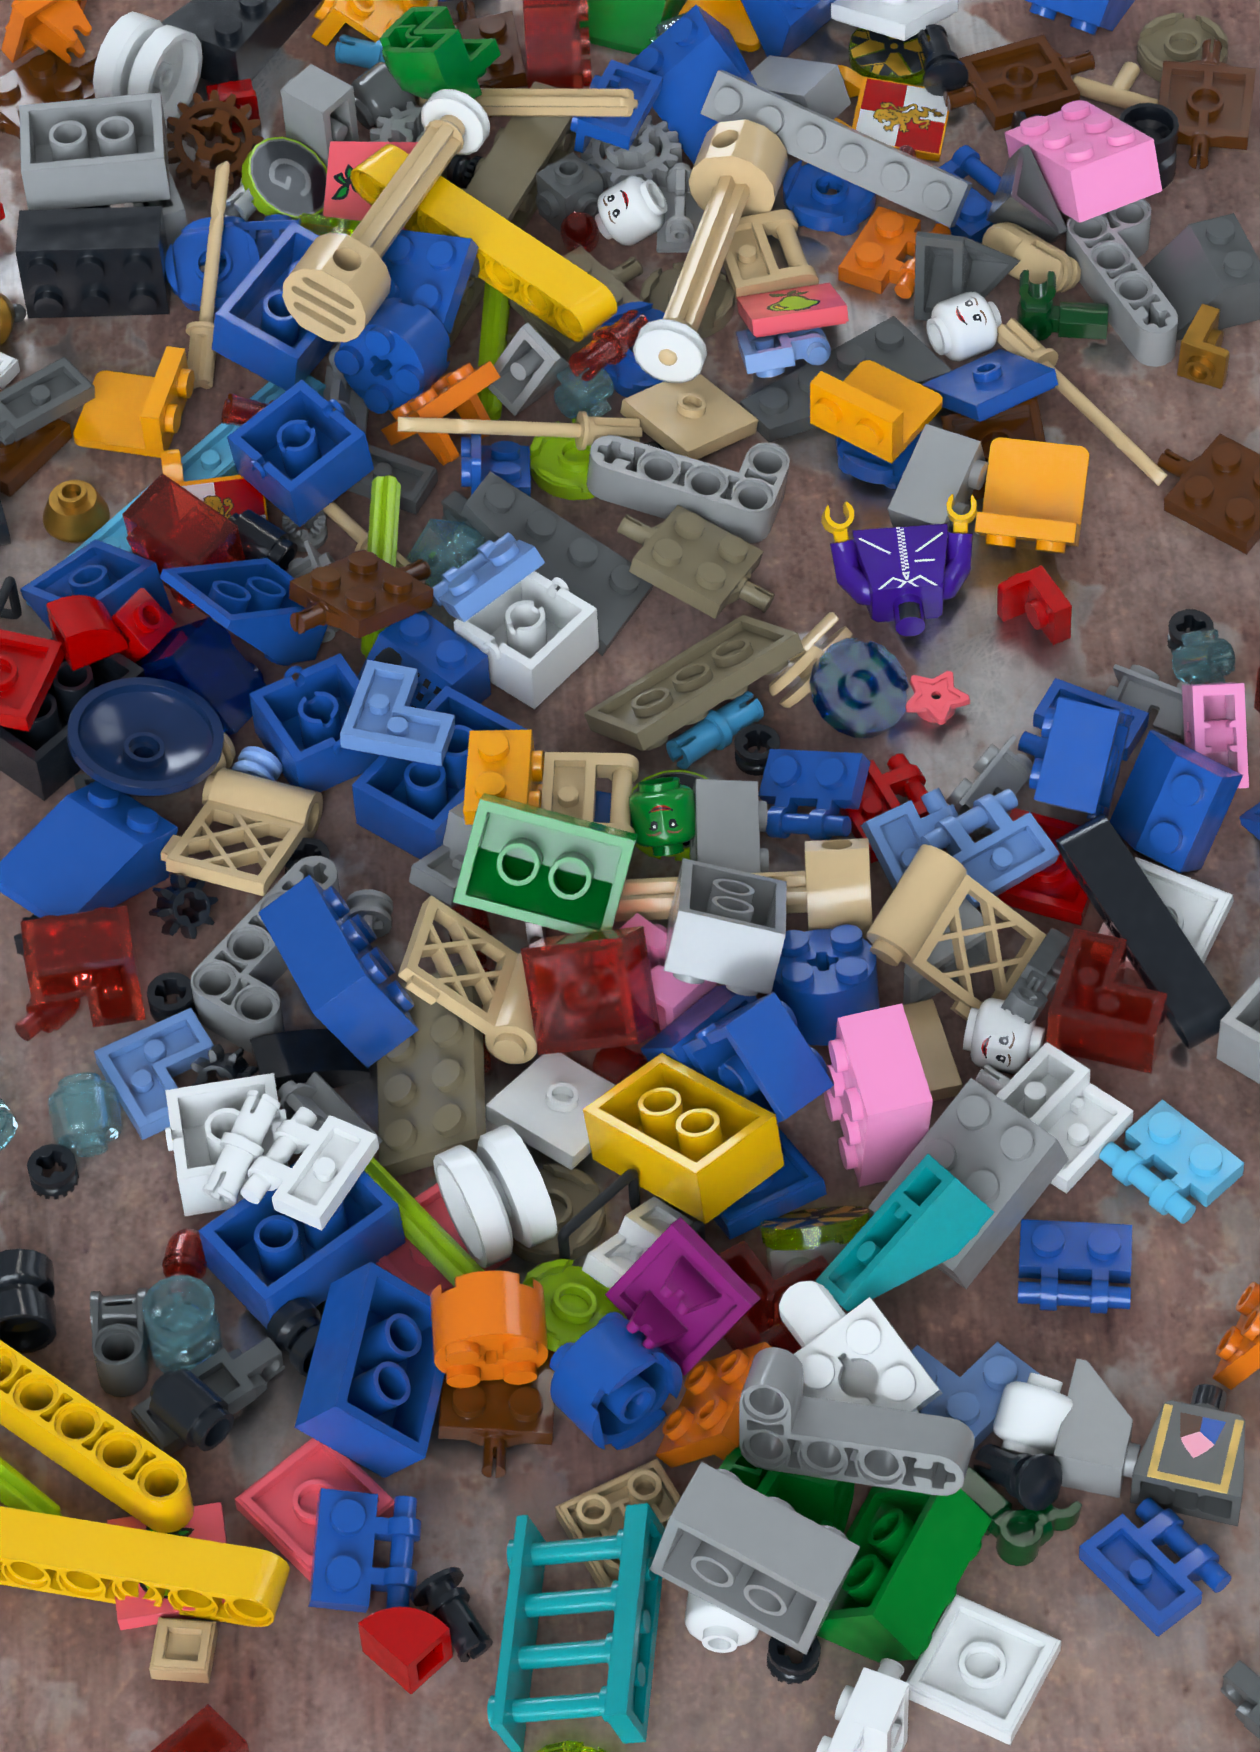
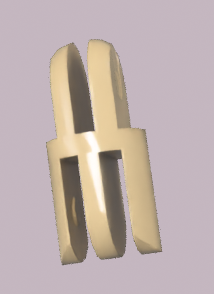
M1010 222L997 223L989 227L983 235V245L1020 260L1008 273L1017 280H1020V274L1023 270H1029L1030 282L1042 284L1047 281L1048 271H1054L1056 275V293L1066 292L1074 288L1080 280L1081 269L1074 258L1017 224Z
M829 612L801 640L804 651L791 658L790 663L769 684V692L774 696L789 685L797 676L801 678L779 702L781 706L790 708L812 691L810 683L812 673H820L816 666L818 660L823 654L830 660L827 654L836 647L840 649L853 635L844 626L829 637L819 648L814 645L839 620L834 612ZM860 641L851 645L864 648ZM833 662L832 664L836 667V669H837L839 672H841V671L839 670V668H838V667L835 665V663Z

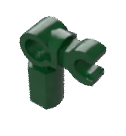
M1029 270L1022 271L1019 287L1021 299L1017 307V321L1035 339L1042 341L1047 339L1051 333H1058V337L1106 340L1108 304L1060 301V306H1053L1052 299L1056 293V275L1054 271H1048L1047 281L1042 284L1030 282Z
M970 1466L967 1468L961 1488L992 1519L985 1535L992 1534L997 1538V1554L1003 1561L1014 1566H1025L1033 1562L1038 1555L1039 1548L1054 1535V1530L1064 1531L1077 1523L1082 1507L1080 1502L1075 1501L1066 1509H1058L1051 1504L1039 1511L1026 1508L1012 1511V1503Z

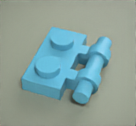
M1163 1099L1125 1131L1124 1144L1132 1150L1126 1152L1116 1143L1109 1142L1099 1155V1159L1113 1169L1112 1176L1125 1186L1131 1184L1149 1197V1205L1161 1215L1169 1213L1182 1224L1189 1221L1196 1210V1206L1185 1198L1191 1195L1203 1206L1208 1207L1243 1176L1244 1162ZM1154 1166L1169 1179L1163 1181L1149 1169Z

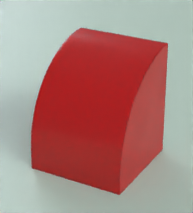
M72 595L46 604L52 637L55 641L63 642L65 659L73 671L129 648L119 628L112 621L110 613L98 599L86 595Z
M392 1607L372 1613L358 1623L362 1652L410 1694H413L453 1657L450 1628L437 1617L423 1610L411 1607Z

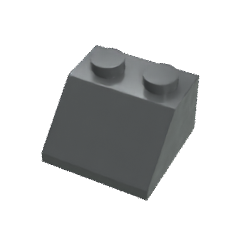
M1234 213L1189 224L1144 267L1178 314L1176 341L1183 339L1201 304L1220 309L1218 330L1260 320V260Z

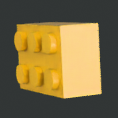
M660 1053L583 1108L594 1161L619 1175H622L629 1169L636 1170L639 1175L640 1187L704 1224H707L785 1166L776 1115L663 1053Z

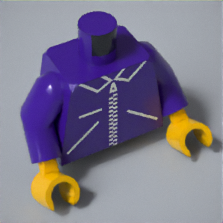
M954 494L948 498L946 504L947 514L953 522V532H948L947 524L852 530V539H849L847 530L854 519L852 505L844 502L843 513L846 517V522L842 524L835 523L831 519L829 505H827L822 514L821 523L824 529L834 536L835 542L830 543L837 583L858 604L866 605L872 620L876 622L895 621L896 631L903 636L911 637L922 633L926 627L925 619L940 617L943 614L944 600L954 598L970 574L973 533H968V524L974 520L977 513L976 500L973 495H971V510L965 515H958L953 511Z

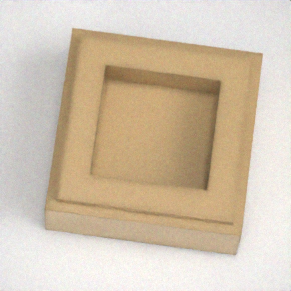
M158 1617L149 1667L151 1679L209 1683L218 1636L216 1621Z

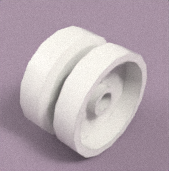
M130 12L120 17L107 33L95 62L93 76L95 98L161 92L167 128L166 120L168 116L180 118L177 104L182 102L189 106L193 94L196 92L203 60L201 42L194 33L171 25L163 26L160 20L141 13Z
M505 1124L481 1135L478 1141L477 1155L461 1144L435 1155L433 1160L435 1176L449 1216L469 1254L481 1267L486 1268L509 1258L513 1249V1237L528 1248L555 1237L557 1233L556 1217L543 1178L523 1140L511 1126Z

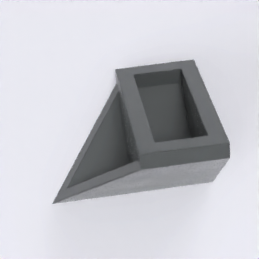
M1028 144L1019 148L1008 159L986 220L994 224L1001 222L1017 224L1051 244L1067 232V227Z
M918 231L915 246L914 319L928 321L936 304L965 292H977L985 298L1020 260L967 237Z

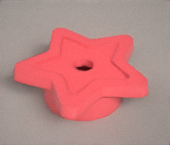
M946 671L933 679L913 675L910 678L909 682L914 695L907 701L905 711L917 713L920 718L927 722L943 725L954 715L956 708L970 704L969 695L954 687V676L951 671ZM935 695H936V696H940V698H939V699H933L931 696H935Z

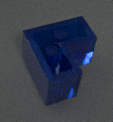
M211 617L170 630L147 655L136 662L137 665L145 669L146 677L177 683L204 698L219 716L223 731L228 736L237 733L252 717L249 693L267 686L264 683L261 671L254 664L245 660L232 644L229 632L222 625L214 622Z

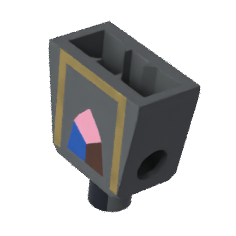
M1201 1384L1194 1388L1190 1404L1173 1400L1163 1404L1134 1466L1130 1503L1139 1505L1143 1500L1151 1497L1164 1510L1170 1508L1175 1513L1238 1526L1244 1485L1245 1419L1238 1414L1224 1412L1227 1394L1223 1389L1210 1384Z

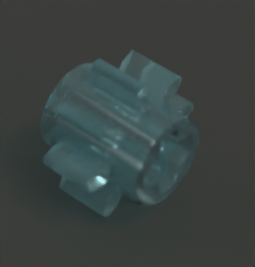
M583 360L577 365L569 366L556 375L562 384L555 389L554 399L558 409L566 417L576 419L579 411L587 412L588 416L601 417L611 411L612 408L606 400L613 395L614 386L611 377L603 368L596 365L590 367L587 360Z
M1217 629L1204 632L1198 630L1181 635L1184 646L1172 652V667L1176 678L1190 685L1226 683L1223 676H1227L1232 671H1235V653L1231 644L1225 639L1218 638Z

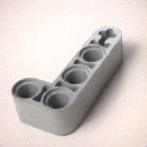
M1143 198L1081 223L1069 218L1067 222L1065 253L1074 258L1080 266V284L1094 303L1108 304V322L1136 360L1144 365L1153 367L1163 366L1171 362L1175 357L1178 314L1137 259L1145 254L1149 248L1152 211L1150 204Z
M607 435L596 439L591 445L586 484L590 493L601 500L666 519L675 507L680 505L751 544L762 541L771 531L784 499L790 458L788 452L775 443H758L749 449L740 471L736 472L627 438Z
M309 856L295 863L196 967L191 975L195 1011L200 1023L247 1052L252 1053L250 1039L285 1032L281 1002L277 992L271 986L284 974L288 967L258 912L308 875L324 890L333 886L340 894L338 871L335 864L328 858Z
M778 1347L765 1348L754 1356L739 1401V1446L741 1454L749 1463L765 1470L948 1496L962 1488L975 1443L974 1435L970 1428L960 1420L950 1417L803 1396L802 1363L794 1354Z

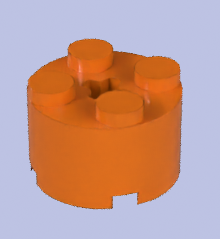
M495 1270L478 1271L454 1277L455 1288L442 1293L441 1284L432 1291L430 1302L434 1363L441 1372L446 1374L448 1385L456 1388H468L479 1384L480 1381L504 1379L509 1384L522 1385L537 1379V1368L544 1364L548 1358L544 1288L540 1282L533 1279L532 1288L520 1284L519 1273Z

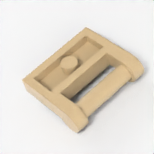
M780 209L740 218L723 263L730 285L732 284L736 301V297L819 284L814 267L808 265L796 234L798 223L791 210ZM772 235L779 239L789 267L778 269L767 236Z
M545 752L541 808L594 822L597 778H609L612 781L610 823L598 824L635 833L634 828L631 827L629 797L632 795L633 782L638 779L639 761L635 756L628 753Z

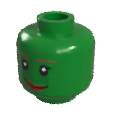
M662 777L639 782V790L629 797L631 827L634 828L635 834H638L636 843L643 847H652L654 856H668L684 852L683 843L695 837L694 791L686 785H681L678 777Z

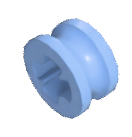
M257 746L243 748L238 756V762H235L232 770L271 780H277L283 771L282 764L275 755Z

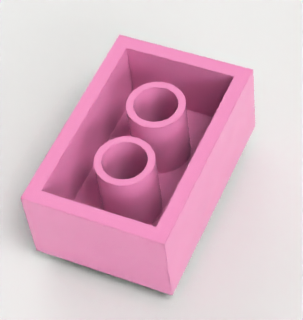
M1087 101L1069 102L1062 106L1061 111L1048 116L1029 117L1023 120L1019 127L1005 132L1009 158L1019 148L1029 144L1058 210L1079 223L1162 191L1154 139Z
M902 1003L837 1018L836 1038L828 1042L832 1064L827 1065V1074L834 1086L824 1092L826 1110L831 1122L837 1120L840 1122L844 1137L838 1139L841 1159L846 1170L854 1168L859 1187L890 1180L929 1131L933 1099Z

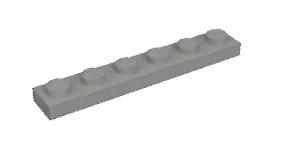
M724 70L717 71L700 113L717 122L746 119L761 124L779 137L787 150V154L949 228L955 227L973 184Z

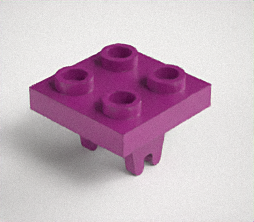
M682 1217L673 1222L605 1294L629 1319L626 1326L627 1330L632 1334L637 1331L644 1333L646 1338L642 1345L647 1349L660 1347L680 1366L684 1376L761 1299Z

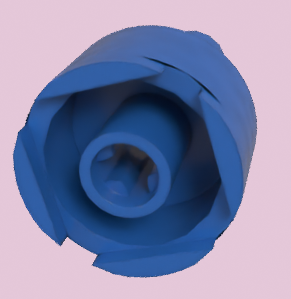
M392 297L385 299L361 334L356 339L345 343L341 342L339 350L334 356L335 366L343 373L350 387L364 400L369 410L378 414L386 413L388 410L392 411L430 389L447 371L450 360L447 362V350L451 347L450 340L441 321L428 308L418 303L413 307L400 303L403 298Z
M844 924L834 929H816L805 932L800 930L786 931L771 993L775 992L779 1000L791 1008L797 1019V1028L809 1045L827 1046L830 1040H834L836 1038L837 1018L880 1008L877 958L870 951L872 945L863 938L862 930L857 926Z
M618 1312L606 1314L594 1328L582 1335L575 1343L569 1342L559 1347L550 1360V1368L554 1371L550 1389L553 1403L594 1444L604 1450L607 1444H611L616 1450L626 1449L652 1433L667 1416V1413L661 1407L669 1394L677 1399L683 1380L680 1366L660 1347L653 1349L645 1348L642 1345L646 1338L644 1333L641 1331H637L634 1334L630 1333L626 1328L629 1319H625Z

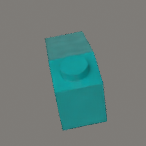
M927 1154L815 1281L823 1285L835 1301L849 1312L869 1297L874 1299L956 1256L979 1233L981 1227L995 1212L931 1155Z

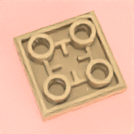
M655 1459L555 1506L556 1517L569 1539L617 1535L618 1530L624 1528L626 1505L648 1503L663 1527L666 1528L669 1517L681 1496L658 1459ZM619 1559L583 1562L598 1588L611 1587L612 1582L618 1580Z

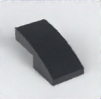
M326 1028L287 1031L250 1039L259 1075L274 1073L276 1090H279L284 1083L291 1080L296 1084L306 1083L314 1072H317L332 1088L371 1079L369 1067L366 1068Z

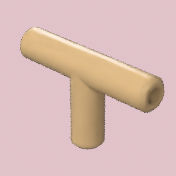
M1125 62L1112 85L1080 76H1075L1072 79L1080 91V96L1119 108L1127 109L1139 103L1158 104L1159 101L1158 99L1129 91L1140 73V68L1133 62Z

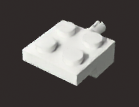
M1048 1042L1036 1052L1012 1079L992 1068L991 1065L986 1064L984 1070L981 1069L975 1080L1058 1140L1069 1160L1052 1180L1051 1184L1066 1194L1099 1159L1102 1149L1109 1142H1115L1133 1122L1134 1110L1091 1084L1089 1068Z
M884 1658L880 1662L878 1671L866 1667L863 1668L855 1688L849 1685L845 1686L835 1712V1720L840 1721L833 1738L823 1736L816 1752H903L908 1740L909 1683L900 1680L901 1675L904 1673V1667L900 1663Z

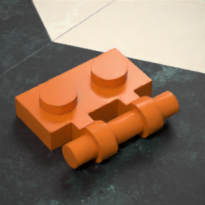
M878 206L839 265L838 280L878 294H882L890 282L896 284L894 290L899 297L909 299L915 291L916 234L918 231L921 232V220ZM937 223L929 233L951 235V230L949 227ZM906 255L914 257L913 259L907 260L905 263L903 262Z

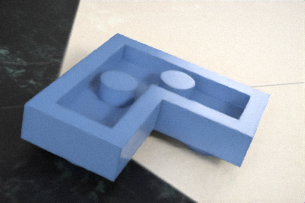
M367 660L340 732L341 748L442 766L455 730V715L409 707L418 684V669Z
M189 1008L95 1050L94 1054L102 1074L140 1138L144 1140L170 1127L165 1090L178 1088L172 1078L192 1069L191 1064L199 1057L209 1060L208 1050L214 1044L192 1008Z
M996 1342L961 1377L920 1346L916 1345L911 1350L943 1393L921 1409L919 1413L950 1417L966 1424L974 1435L975 1443L973 1450L994 1431L993 1423L1005 1386L1015 1381L1027 1383L1030 1373L1040 1375V1373L999 1342Z

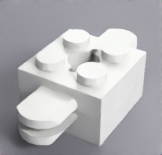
M814 1281L798 1282L790 1286L783 1294L779 1304L780 1317L802 1347L794 1355L799 1359L803 1367V1396L919 1413L921 1409L943 1394L870 1297L846 1315L830 1292L823 1285Z

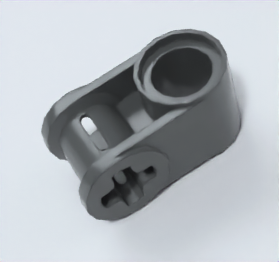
M138 1288L136 1294L103 1296L100 1291H91L92 1349L100 1386L106 1393L115 1397L134 1395L143 1389L149 1377V1337H151L152 1324L148 1288Z

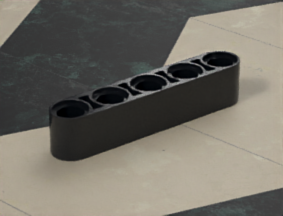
M1100 814L1056 839L1058 850L1069 870L1184 1045L1188 1049H1192L1218 1034L1220 1020L1232 1008L1106 816Z

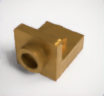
M1201 304L1181 341L1177 375L1197 383L1221 389L1226 382L1230 353L1227 349L1221 348L1224 332L1218 330L1220 309Z

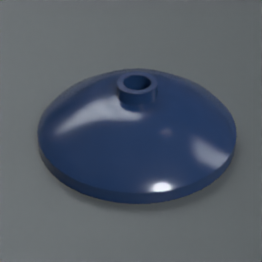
M133 677L102 684L85 694L70 714L67 742L70 753L78 766L88 776L102 785L130 795L162 796L191 788L212 773L222 755L224 731L215 710L204 698L194 691L167 680Z

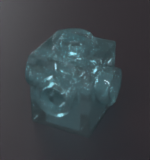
M430 519L408 554L407 559L411 563L418 559L427 561L431 569V575L429 579L425 580V584L432 588L442 581L441 575L452 566L458 569L478 554L477 548L484 544L485 540L477 530L468 526L465 522Z

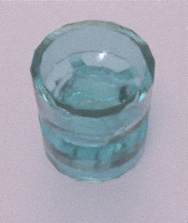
M173 1275L159 1280L148 1290L143 1299L142 1315L148 1334L151 1356L156 1367L163 1373L168 1371L176 1372L184 1368L191 1370L222 1350L223 1340L218 1322L215 1298L210 1287L202 1280L189 1275Z

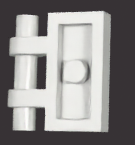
M300 1107L291 1120L282 1121L274 1133L275 1142L265 1157L259 1156L253 1162L247 1173L249 1179L241 1189V1195L247 1201L258 1204L267 1191L277 1189L272 1196L275 1211L322 1231L379 1149V1143L376 1134L331 1115L328 1116L321 1128L316 1131L312 1129L317 1121L316 1115L308 1108ZM303 1152L293 1168L286 1166L293 1154Z

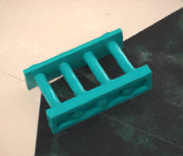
M648 1503L626 1505L624 1528L619 1529L617 1535L546 1542L528 1515L517 1516L514 1539H510L507 1545V1562L510 1575L495 1695L490 1696L487 1705L490 1727L498 1733L511 1752H523L527 1722L602 1716L603 1720L611 1725L623 1744L646 1742L663 1577L650 1571V1567L665 1531L662 1523ZM609 1559L620 1560L618 1580H614L611 1587L542 1593L545 1565ZM614 1611L613 1632L608 1633L606 1639L536 1645L539 1617ZM608 1663L609 1665L607 1685L602 1686L600 1692L530 1698L533 1669Z

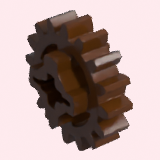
M212 90L209 101H203L198 92L194 93V105L189 108L186 104L179 102L177 104V111L180 118L168 116L166 120L167 127L174 132L167 133L168 147L173 148L168 151L169 164L180 163L175 170L176 177L179 180L188 174L192 176V189L196 190L203 181L208 182L210 193H213L216 172L214 167L228 161L230 164L228 189L229 191L234 190V178L236 176L242 178V164L255 145L264 140L263 137L255 135L261 131L260 119L248 121L252 114L251 106L246 104L240 109L236 108V95L232 93L225 102L219 101L217 90ZM213 115V116H211V117H208V118H205V119H202V120H198V118H200V117H202V116ZM233 122L242 130L245 143L241 142V138L233 135L231 131ZM215 135L221 137L222 143L216 142L213 148L206 146V140L212 141ZM183 140L187 142L188 146L195 149L194 162L185 153L182 145Z

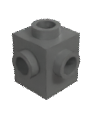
M572 152L536 173V204L539 215L562 235L569 239L596 223L595 215L599 213L597 202L604 189V180L595 166L588 165Z

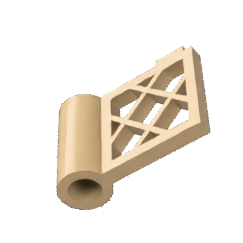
M221 768L216 776L210 775L207 778L202 793V803L204 806L182 837L172 835L161 851V861L166 862V871L264 896L302 839L314 837L321 820L323 796L318 791L228 768ZM215 821L233 826L234 828L212 833L209 826ZM273 836L283 840L261 846L257 839ZM244 842L248 847L246 850L226 854L222 848ZM208 850L214 856L204 860L188 857L191 854ZM259 863L262 868L259 875L236 869Z
M926 844L920 846L866 934L867 939L873 944L870 951L878 959L892 966H898L900 961L909 965L954 999L955 1002L950 1009L966 1021L968 1020L971 1008L979 1009L982 1004L980 1000L974 997L970 974L992 970L995 991L991 998L1006 1000L1025 967L1047 936L967 875L965 867L957 859L937 847ZM969 894L980 903L984 925L962 930L959 907L966 895ZM995 915L998 916V917H999L1000 919H1002L1003 921L996 923V921H995ZM949 925L950 932L944 933L947 926ZM1012 927L1023 935L1026 940L1016 957L1002 960L997 929ZM985 932L990 963L969 967L963 936ZM952 939L957 970L941 972L930 964L927 959L939 941ZM1005 966H1010V967L1008 968L1007 972L1005 973V972H1004V967H1005ZM958 977L959 985L950 978Z
M431 895L422 903L398 977L407 982L406 989L430 1005L435 1002L439 1003L484 1033L485 1046L488 1052L495 1058L508 1064H521L532 1060L537 1053L559 982V970L553 961L542 954L533 952L516 953ZM433 920L447 928L453 942L441 943L432 924ZM479 950L497 962L495 971L485 972L475 951ZM459 953L468 974L457 976L447 954ZM431 957L441 978L436 979L418 967L420 958ZM463 987H475L483 1004L482 1009L469 1001Z

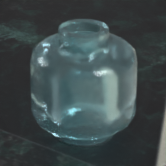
M77 1073L61 1079L58 1082V1088L49 1095L47 1102L55 1142L70 1150H75L76 1155L79 1157H93L105 1153L108 1150V1144L118 1138L123 1129L122 1115L115 1087L110 1082L101 1080L100 1076L96 1073Z

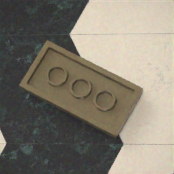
M742 615L588 710L584 715L590 730L642 751L655 749L668 740V735L684 725L694 724L703 720L708 715V710L719 703L744 694L749 688L748 685L762 676L784 669L788 665V660L804 651L797 632Z
M464 964L453 967L457 976L468 974ZM438 972L430 974L436 979L441 978ZM407 982L401 983V986L406 990L415 1005L408 1011L419 1030L377 1061L378 1136L383 1140L379 1145V1163L393 1178L433 1166L435 1155L460 1144L475 1153L477 1152L480 1136L486 1133L483 1033L439 1003L435 1002L430 1005L406 989ZM463 987L469 1001L482 1009V1001L475 987Z

